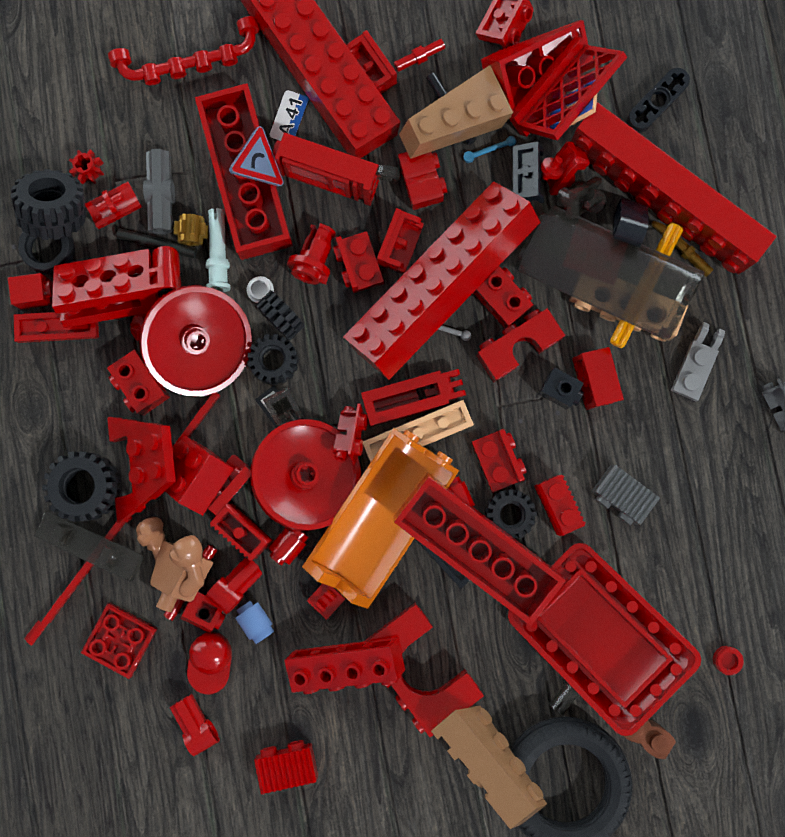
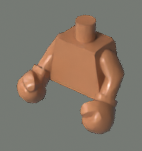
M158 517L146 518L136 528L137 540L143 547L147 546V549L152 551L155 558V567L150 584L162 592L156 607L172 612L177 599L188 602L194 600L198 590L204 585V579L213 562L202 557V546L196 536L183 537L174 544L167 542L163 532L162 520Z

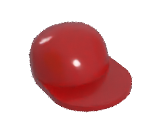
M207 632L197 637L191 644L187 676L190 685L199 693L214 694L220 691L228 682L232 649L229 641L222 634Z

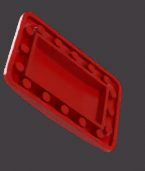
M577 543L571 546L552 565L555 570L561 573L566 582L534 623L530 626L510 610L508 618L511 625L615 732L623 736H630L636 733L698 670L701 665V656L698 650L590 546L584 543Z

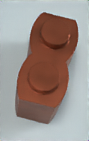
M648 720L633 735L624 736L632 742L639 743L649 754L659 759H666L676 743L669 732L652 720Z

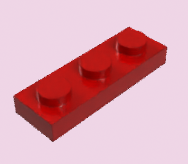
M60 313L14 314V341L17 343L99 338L98 322L64 328L60 322Z

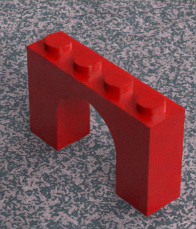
M415 602L365 641L398 637L403 654L410 644L433 628V626ZM466 669L442 687L432 691H422L413 688L404 680L402 675L396 683L386 685L387 688L392 686L398 694L395 696V699L404 711L406 709L411 711L414 716L412 722L421 734L425 731L429 737L434 735L431 731L452 712L469 708L484 697L481 689Z

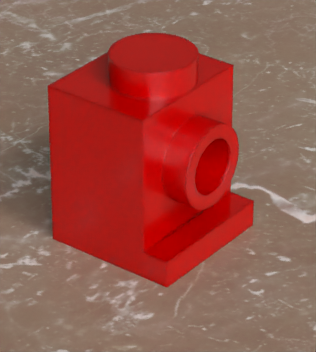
M197 592L194 600L187 603L179 619L210 633L213 628L217 630L220 628L226 614L222 613V610L207 596ZM200 610L208 611L209 616L207 619L199 617Z

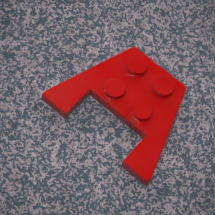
M108 417L110 442H120L126 439L128 442L126 451L130 462L129 480L132 483V494L115 498L117 523H127L132 520L134 513L141 512L146 508L145 504L148 501L158 498L176 482L170 426L120 417Z

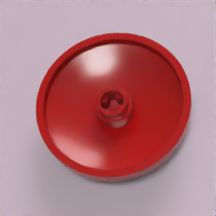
M201 285L183 286L169 291L151 306L143 320L139 339L143 361L152 376L167 389L186 396L209 395L230 385L247 364L249 359L248 353H250L252 345L250 325L241 307L225 293Z
M294 420L275 428L257 447L251 463V486L258 504L275 522L287 528L302 531L321 529L332 524L336 514L361 478L358 456L356 465H353L350 457H346L344 461L334 458L333 449L336 434L343 435L336 428L317 420Z

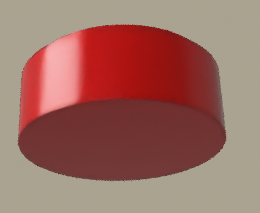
M722 646L713 655L715 668L725 675H735L743 667V656L733 647Z

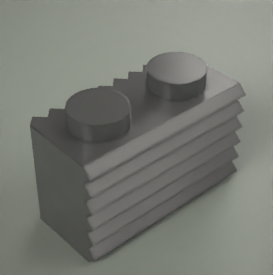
M611 465L591 491L597 495L594 499L597 503L606 509H609L610 506L619 512L617 517L629 526L632 523L641 525L660 499L659 496L655 495V493L651 492L617 465Z

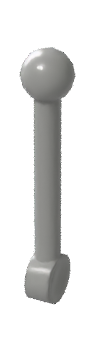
M443 325L438 329L460 336L464 341H468L471 338V333L468 330L462 332Z

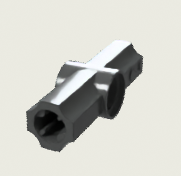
M151 149V151L146 152L147 180L143 183V194L148 213L149 233L165 235L173 232L172 204L175 203V186L171 179V154L169 151L162 149Z

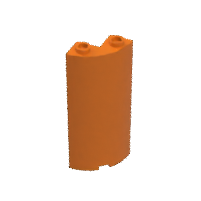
M395 428L392 429L336 514L332 524L329 525L302 566L315 580L336 588L352 604L366 609L369 608L414 540V537L394 523V515L427 472L447 488L459 472L458 469L451 465L453 459L441 451L437 455L419 444L420 438L407 429L404 433Z

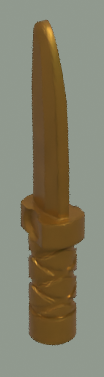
M655 221L651 223L662 235L664 234L667 226ZM679 237L675 247L682 253L681 257L685 260L688 259L707 277L714 269L695 252L696 249L692 245L689 246Z

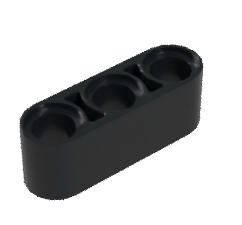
M621 197L613 216L612 239L640 247L648 229V206Z

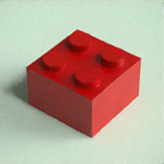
M184 435L173 448L176 482L165 492L179 504L203 516L234 468L208 448Z

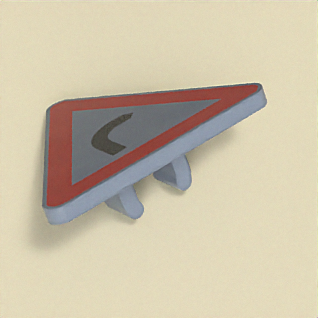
M259 126L254 130L230 166L229 171L231 174L278 187L282 186L284 181L264 129Z

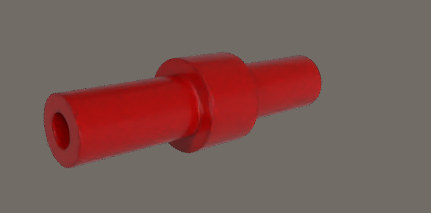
M439 39L425 47L419 46L411 50V54L394 62L397 72L413 64L420 65L428 61V57L444 50L445 44L442 39Z

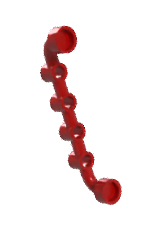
M254 16L239 19L237 21L238 31L241 36L245 37V40L238 45L225 44L217 50L209 52L201 50L195 52L193 56L185 58L172 57L165 63H148L137 70L128 68L132 63L128 49H113L108 53L111 67L117 68L125 79L131 81L144 79L146 85H156L161 82L160 75L170 73L172 79H181L187 75L185 69L196 67L197 72L205 73L212 70V62L221 60L222 65L227 67L237 64V56L248 53L253 48L256 41L255 34L260 31L259 24Z

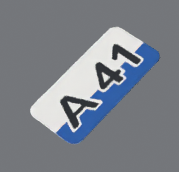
M289 90L285 91L270 131L271 138L281 141L284 132L296 136L308 102L307 96Z

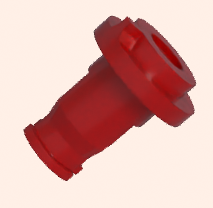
M321 223L318 230L316 226L311 224V232L305 239L300 255H291L287 266L292 271V275L300 281L316 285L322 283L326 285L330 270L325 266V262L331 249V240L335 238L336 232L329 226Z

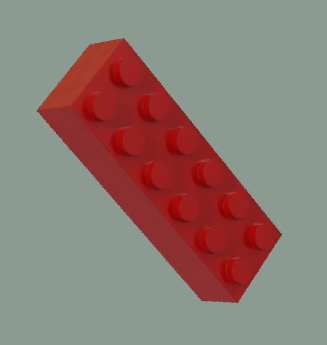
M248 83L195 97L236 253L241 260L292 247L293 244L277 186L231 174L229 171L230 166L254 130L260 126Z
M428 472L393 517L396 525L530 626L566 582L561 573Z

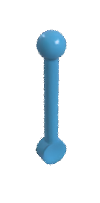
M509 136L503 142L474 153L467 151L463 156L464 161L471 163L478 156L507 145L512 147L516 144V138Z

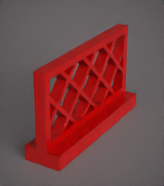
M574 37L513 109V114L509 117L510 121L522 136L527 137L530 133L558 141L626 60V54L624 51L586 45L583 38ZM612 60L609 64L601 67V64ZM592 68H595L594 71L583 76L584 72ZM595 80L591 85L584 88L585 84ZM578 88V91L566 96L567 92ZM577 101L575 105L567 108L568 104ZM561 108L560 112L549 116V113ZM561 121L554 130L550 129V125Z

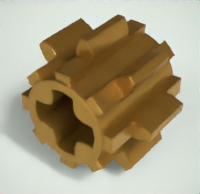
M196 214L179 215V221H174L173 233L178 238L177 242L187 246L202 245L203 239L208 237V226L204 222L205 218Z

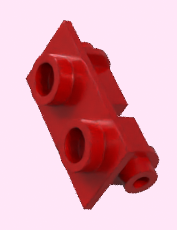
M357 404L356 411L351 406H345L344 410L340 412L337 429L341 432H347V434H336L333 449L336 460L344 461L346 457H350L353 465H356L357 456L362 455L363 440L361 439L362 430H366L368 423L367 414H364L361 404Z

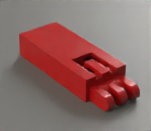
M459 369L442 374L440 371H436L361 393L370 426L373 427L449 405L450 400L466 396L465 390L454 392L453 389L463 385L462 379L453 382L450 379L460 375ZM434 384L435 388L426 389L424 392L426 397L436 394L437 396L419 400L416 389Z

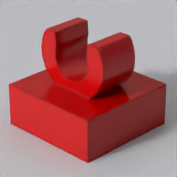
M322 583L309 597L307 602L327 620L346 598L336 588Z

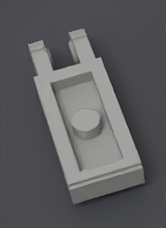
M705 322L700 325L694 340L690 343L671 388L672 392L693 401H699L718 355V348L725 335L724 330L718 329L713 335L709 347L701 344L710 326Z

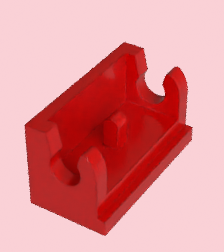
M367 30L346 45L381 94L397 84V72Z
M396 208L377 257L378 265L402 274L406 272L424 223H421V218Z
M610 347L581 353L572 358L577 379L584 383L580 390L584 392L582 397L586 410L624 400Z

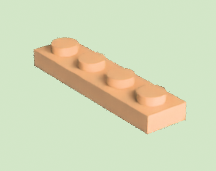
M461 400L395 429L402 433L406 429L420 438L419 444L426 446L467 429L474 424L464 400ZM392 430L363 441L370 462Z

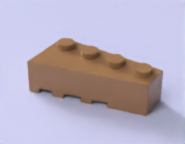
M489 65L409 118L399 136L411 159L500 129L513 114V111Z
M481 706L455 710L431 731L437 739L442 736L451 748L447 752L454 760L459 758L468 768L467 776L472 783L487 791L485 799L510 829L523 824L547 805L543 799L542 790L536 783L531 781L526 774L523 762L514 756L508 747L509 743L506 737L497 731L492 724L491 715Z

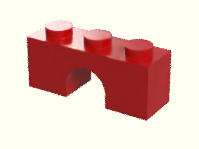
M548 308L542 312L539 309L534 310L524 317L526 322L517 327L516 323L502 331L503 337L496 341L490 338L479 346L481 350L477 353L476 357L493 383L519 366L513 355V346L517 342L525 341L532 344L538 354H540L565 337L564 332Z

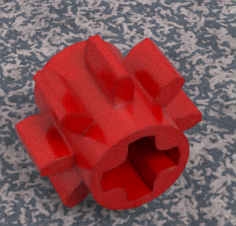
M77 150V155L73 159H69L74 167L69 172L73 177L78 176L81 184H84L86 180L96 184V179L99 175H104L99 167L104 162L100 157L95 158V153L92 150H89L87 153Z

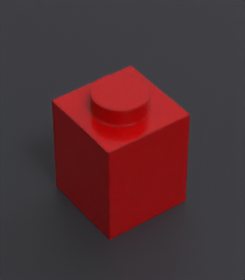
M36 273L8 278L11 305L19 309L52 305L53 282L43 274Z

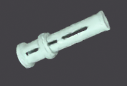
M216 208V214L214 209H209L210 259L206 262V268L209 271V283L206 286L221 292L230 291V284H228L227 269L230 268V262L226 259L225 210Z

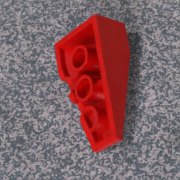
M584 20L573 22L503 48L481 59L483 69L489 65L491 66L512 111L574 37L583 38L585 44L588 45Z

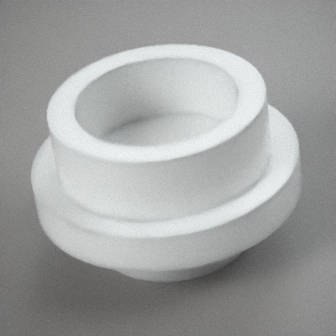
M255 277L247 285V295L255 303H258L270 290L274 292L273 284L266 277Z

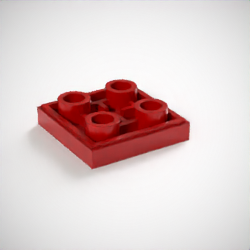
M107 603L81 653L130 679L158 628L112 603Z

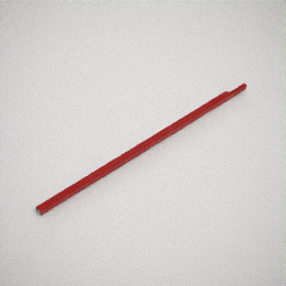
M216 392L209 397L173 445L172 450L184 435L187 437L192 435L221 395ZM116 521L41 622L38 620L24 638L28 644L32 646L125 523H117Z

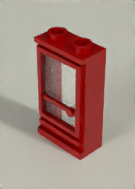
M285 132L281 141H276L273 155L281 176L285 177L286 174L289 178L347 198L354 196V200L363 199L365 205L371 206L379 184V180H377L378 175H376L379 167L378 164Z

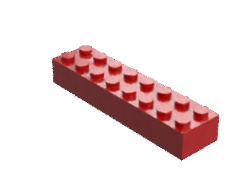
M240 0L248 13L256 18L260 30L349 155L362 158L398 135L400 120L315 0Z
M598 102L596 103V112L586 117L577 127L571 142L574 143L577 151H585L590 164L593 165V169L598 174L608 176L614 181L618 189L623 192L628 191L636 197L637 203L646 205L656 212L657 217L666 224L675 223L683 228L681 233L683 238L693 240L701 246L700 249L703 253L711 257L714 256L721 261L722 266L727 271L739 275L757 263L777 237Z
M493 181L343 338L359 356L390 380L541 223L530 201Z

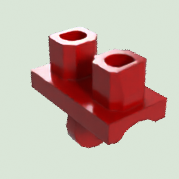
M566 142L554 158H545L540 165L542 178L549 184L550 195H558L563 187H571L575 182L574 174L577 170H585L590 164L585 151H577L573 142Z
M129 182L109 192L105 190L101 192V196L85 203L98 229L142 208Z

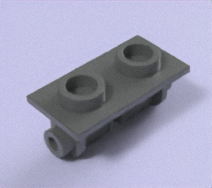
M778 378V385L774 386L772 382L762 386L764 391L761 393L765 397L770 409L781 405L783 410L773 415L780 427V431L785 432V382L783 383L781 378Z

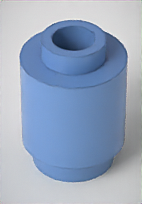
M249 601L237 609L239 615L235 618L248 639H252L255 644L274 632L271 627L273 623L259 602L253 605Z

